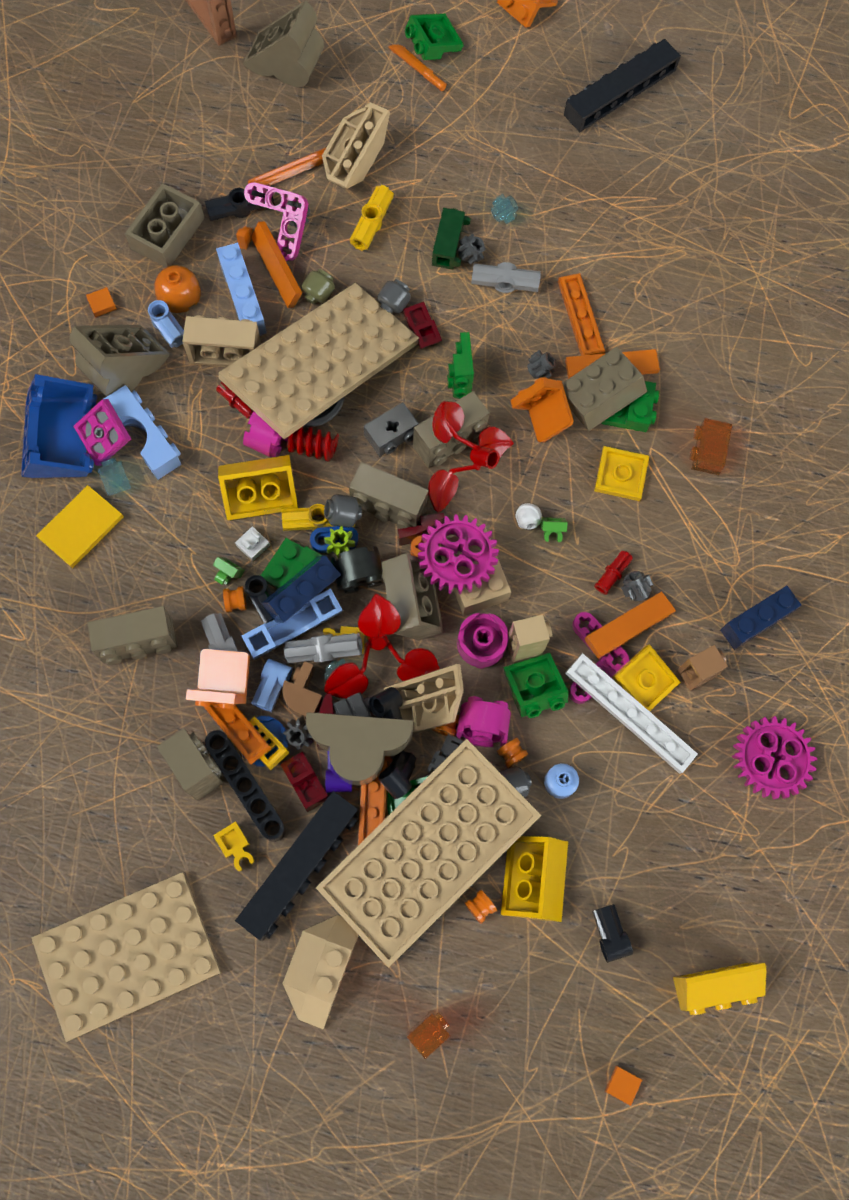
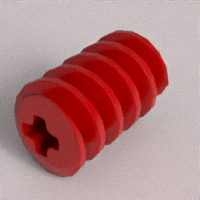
M302 426L287 437L288 451L293 453L297 448L298 455H303L306 451L307 457H312L315 453L316 459L319 460L324 455L325 461L330 462L338 446L339 434L337 433L335 438L331 439L330 431L327 432L325 437H322L321 429L314 435L312 427H309L305 433Z

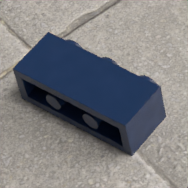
M326 555L316 557L261 604L276 623H284L336 580L340 573Z
M785 586L729 621L720 631L735 650L791 615L802 605L790 588Z

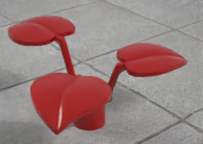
M443 401L436 409L432 422L433 433L442 443L449 442L453 436L456 440L473 448L470 452V459L474 464L452 468L448 472L440 469L433 474L428 484V495L434 510L438 513L449 504L458 489L459 479L456 475H453L454 473L473 469L480 470V467L493 469L497 466L504 452L514 444L504 431L493 426L486 427L480 433L479 445H475L460 437L456 432L463 426L464 412L459 404L452 401Z
M375 593L358 618L359 630L366 635L368 640L364 644L365 653L362 667L359 669L352 662L340 665L327 679L324 690L327 694L345 699L360 692L362 694L368 686V678L363 673L366 671L370 648L375 650H382L385 647L389 648L397 661L401 663L397 669V676L403 682L440 670L436 656L425 648L409 651L405 659L399 656L387 638V635L395 633L400 627L401 618L399 612L389 600Z

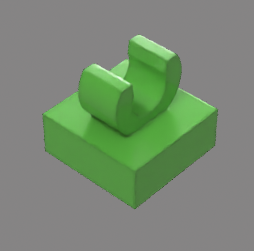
M542 517L540 527L544 531L543 537L546 542L549 541V535L553 532L557 533V541H562L563 535L561 532H567L568 522L565 518Z
M217 557L213 564L214 567L220 570L214 580L222 585H227L231 578H241L245 569L225 557Z

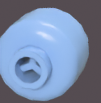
M560 763L554 765L548 770L544 778L546 791L551 796L559 799L571 796L579 786L577 771L568 764Z

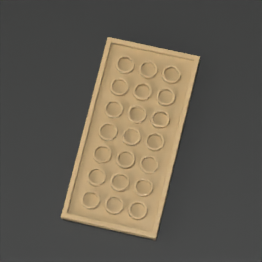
M354 283L220 371L219 379L285 439L418 344L419 337L395 316L382 309L380 303L357 283Z
M466 739L316 889L389 968L541 814Z

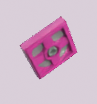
M102 399L74 425L76 432L96 466L103 465L131 440L109 399Z

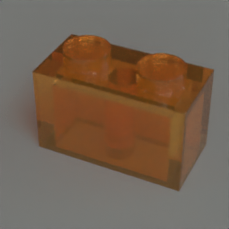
M704 418L702 424L696 426L693 439L697 440L696 446L692 447L689 460L693 461L692 470L719 476L726 464L732 424Z
M430 1011L406 1035L423 1058L426 1059L450 1037L447 1031L450 1025L439 1012L434 1015Z

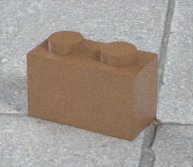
M713 645L689 658L677 671L689 691H692L717 677L728 665L726 664L727 660L724 653Z

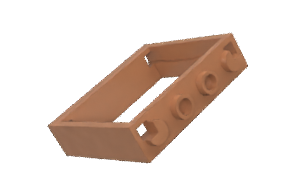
M186 0L218 45L237 37L231 0Z

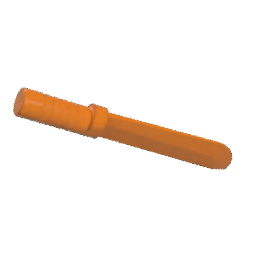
M398 44L389 46L396 55L423 75L440 91L445 90L446 83L434 75L430 68H427L404 46Z

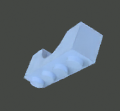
M234 243L216 248L219 263L227 282L238 320L248 319L257 322L259 334H267L264 318L239 244Z
M124 385L104 398L109 399L124 426H135L147 433V441L140 454L157 480L182 465L178 458L181 455L180 451L174 443L169 444L166 438L168 435L161 425L156 427L153 423L155 420L153 414L148 408H142L140 405L142 400L135 390L131 392Z
M330 588L315 596L284 623H276L273 620L262 624L242 635V639L255 660L285 644V642L341 614L343 610Z

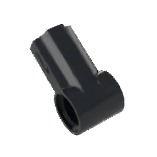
M260 575L250 576L245 582L248 597L264 624L273 621L274 619L261 604L272 594L266 580ZM256 585L263 586L262 591L259 593H253L251 590Z
M389 687L370 697L369 708L376 717L403 720L399 709L402 706L403 700L396 688Z
M403 750L401 753L396 754L391 765L383 770L378 777L379 781L394 799L401 798L412 787L409 779L415 768L416 757L412 752L408 753Z
M615 904L593 910L592 913L601 937L599 943L606 962L609 963L633 955L630 939L627 933L623 931Z

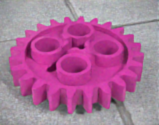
M455 514L453 521H450L445 516L443 524L438 520L435 521L436 529L431 526L427 527L429 535L422 534V541L425 543H419L418 549L422 551L418 553V559L423 560L419 563L420 569L427 568L424 571V577L432 576L431 585L439 582L440 591L445 586H448L449 594L452 593L454 588H457L459 595H461L463 588L466 587L468 592L471 593L472 585L480 589L482 586L481 580L488 583L490 578L488 574H494L495 572L493 566L498 563V559L495 556L498 555L499 549L493 547L496 546L497 540H489L493 532L488 531L484 533L486 525L476 526V518L470 523L468 522L467 515L464 516L462 521H459L457 514ZM456 535L459 540L450 542L446 537ZM475 545L478 546L481 549V551L478 553H473L469 550V547ZM458 551L462 552L458 557L454 556ZM442 555L445 556L448 559V561L445 563H438L435 560V558L437 556ZM465 566L469 568L470 572L468 574H461L457 569Z
M776 716L770 718L769 722L766 717L760 719V724L755 720L750 723L751 727L746 726L743 728L745 735L739 734L737 736L741 743L733 745L739 753L732 755V758L739 760V763L734 765V768H741L742 770L738 778H747L744 784L745 787L753 784V793L762 790L763 798L768 797L771 792L773 800L778 799L780 794L783 799H786L790 793L793 796L799 794L798 788L801 790L807 788L804 781L809 782L813 780L808 772L816 771V768L810 765V763L816 761L817 758L810 756V752L814 751L815 747L807 746L811 738L803 739L804 729L797 732L795 731V722L787 726L786 718H783L778 723ZM761 736L769 740V748L762 745ZM777 737H780V738H781V741H780V744H779V745H778V738H777ZM786 744H789L793 748V755H790L786 752ZM756 760L762 762L764 766L763 772L756 769ZM780 768H784L787 771V780L781 777ZM770 771H771V779L768 778V774H769Z

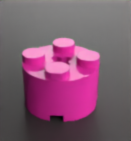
M253 411L248 421V424L251 425L250 432L245 431L243 445L268 457H278L282 448L281 444L283 440L287 442V438L283 439Z
M472 614L461 624L457 638L458 652L465 662L476 668L490 667L496 664L504 655L508 644V630L505 623L494 614ZM479 638H480V639L486 638V639H487V642H486V643H484V642H481V643H480V642L478 641V639H479Z
M468 697V702L463 703L460 708L457 738L460 739L463 736L465 740L468 739L473 745L480 747H493V743L500 742V746L507 744L511 717L508 703L504 701H494L492 703L483 701L480 697Z

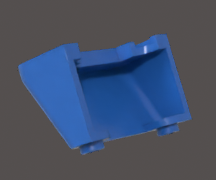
M38 374L34 375L26 397L22 477H86L88 473H92L94 460L90 459L89 453H86V447L76 432L74 425L91 408L96 406L97 395L93 394L94 385Z

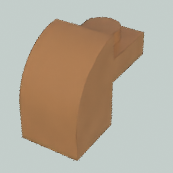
M305 661L302 667H297L292 678L295 683L284 680L282 689L283 697L289 710L299 718L303 716L304 720H306V712L318 713L323 702L322 695L307 689L315 669L314 665Z

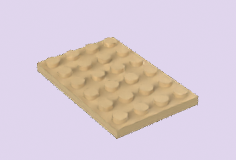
M184 872L32 937L66 1042L221 973Z

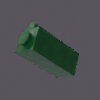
M443 207L432 252V266L453 270L454 266L459 267L461 265V259L456 258L457 249L459 248L464 225H470L471 218L465 216L464 211Z

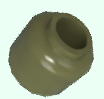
M321 269L310 271L301 285V289L305 293L304 298L313 305L317 302L324 304L335 289V285L332 282L334 278Z

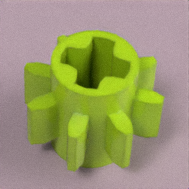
M342 526L335 531L330 529V537L324 538L325 543L330 544L327 547V552H334L337 558L340 557L341 553L349 551V547H355V541L349 540L353 536L352 531L346 533ZM336 540H339L340 542H343V541H344V544L341 545L339 542L336 543L335 541H336Z

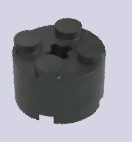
M373 546L374 551H368L367 547H361L340 554L341 559L337 561L335 557L331 558V563L340 573V576L336 579L338 589H343L345 594L358 591V586L368 584V588L382 584L383 569L378 547Z

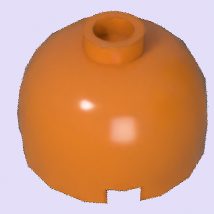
M179 265L168 266L156 277L154 283L155 296L157 300L164 301L168 305L170 312H187L189 307L193 306L194 303L196 306L201 297L200 284L194 273L188 268Z

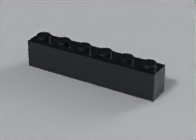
M665 38L658 43H653L647 50L641 54H636L627 63L620 64L616 70L609 74H604L600 80L587 85L578 94L571 95L566 101L564 116L579 132L583 131L675 72L681 55Z
M333 791L236 918L235 922L260 941H263L265 937L270 939L279 927L276 923L282 915L287 917L294 908L295 904L292 901L298 893L303 895L312 882L309 881V878L314 872L319 874L328 862L325 857L330 850L335 852L344 840L341 836L345 830L351 831L359 820V817H357L358 809Z

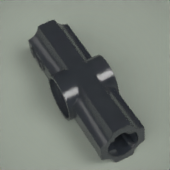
M234 188L229 192V195L205 201L210 221L233 215L238 218H244L252 210L264 207L248 202L244 196L245 189ZM257 189L252 190V195L255 197L265 198V193L258 192ZM272 195L271 201H272L273 205H275V203H274V198H273V195Z

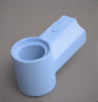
M161 300L150 303L148 313L153 326L159 330L171 348L182 345L184 330L169 311L168 305ZM157 314H164L163 316L156 317Z
M268 659L262 670V680L251 702L252 705L272 712L283 688L284 680L289 682L293 668Z

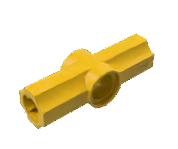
M384 185L376 186L369 202L363 206L362 215L350 237V244L355 249L361 251L368 250L376 232L381 229L382 219L394 197V193L389 187Z
M314 504L310 508L281 509L283 531H314L317 528L333 526L325 518V506L322 504ZM315 515H321L324 517V520L318 522L312 518Z

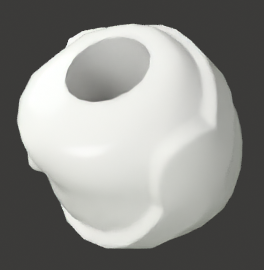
M530 503L519 506L516 511L519 527L521 529H534L541 523L542 513L538 506Z

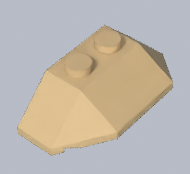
M370 102L364 108L356 110L342 119L322 155L328 181L348 189L364 180L384 145L390 115L389 110Z
M455 664L384 688L385 690L389 687H394L400 692L403 700L402 706L399 708L402 719L412 720L413 732L418 733L455 722L464 691L460 664Z
M340 915L303 930L283 981L284 988L298 1020L321 1029L325 1027L359 936Z

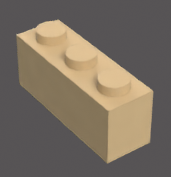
M543 615L512 623L507 644L512 664L543 654L552 636L550 623L545 622Z

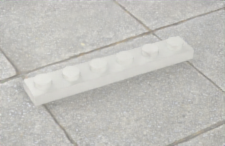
M581 654L565 672L568 677L679 774L683 773L698 755L584 654Z

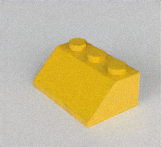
M290 455L218 466V479L227 520L281 512V509L298 508Z
M520 836L507 849L501 915L562 922L568 852L567 841L551 837Z
M747 962L673 977L680 1010L689 1011L690 1015L706 1013L705 1008L715 1006L716 1010L732 1008V1002L741 1001L742 1005L757 1003V997L765 996L766 964Z

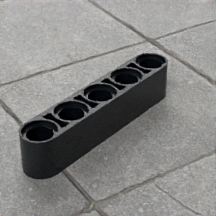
M220 730L210 732L205 738V746L260 833L271 842L281 840L286 833V827L236 748L224 732ZM217 738H223V747L213 749V741ZM237 759V768L232 771L226 770L227 761ZM244 780L252 782V787L247 792L239 790V785ZM258 801L265 802V810L260 814H255L253 812V805ZM272 822L279 823L280 826L279 832L274 836H270L266 832L267 826Z

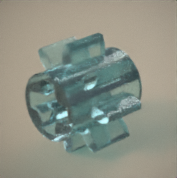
M501 194L492 202L494 206L491 207V213L496 221L501 222L504 220L508 224L517 216L518 205L512 196L509 195L505 198L504 194Z

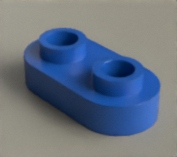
M333 526L315 529L310 535V543L313 550L318 553H328L327 547L330 544L320 545L318 542L325 537H330V529L335 531L340 527ZM343 527L346 533L352 531L353 536L351 540L355 541V547H349V550L355 549L359 541L357 531L353 527ZM339 540L335 541L336 543L339 542L341 545L344 544V542H340Z

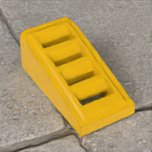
M254 716L249 722L253 727L256 725L259 728L257 730L259 734L263 733L265 735L263 737L265 741H271L269 744L271 749L259 758L271 771L289 754V751ZM276 746L278 750L267 759L265 755Z

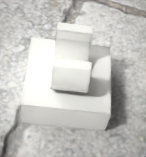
M253 526L235 542L236 546L252 561L270 546L269 541Z

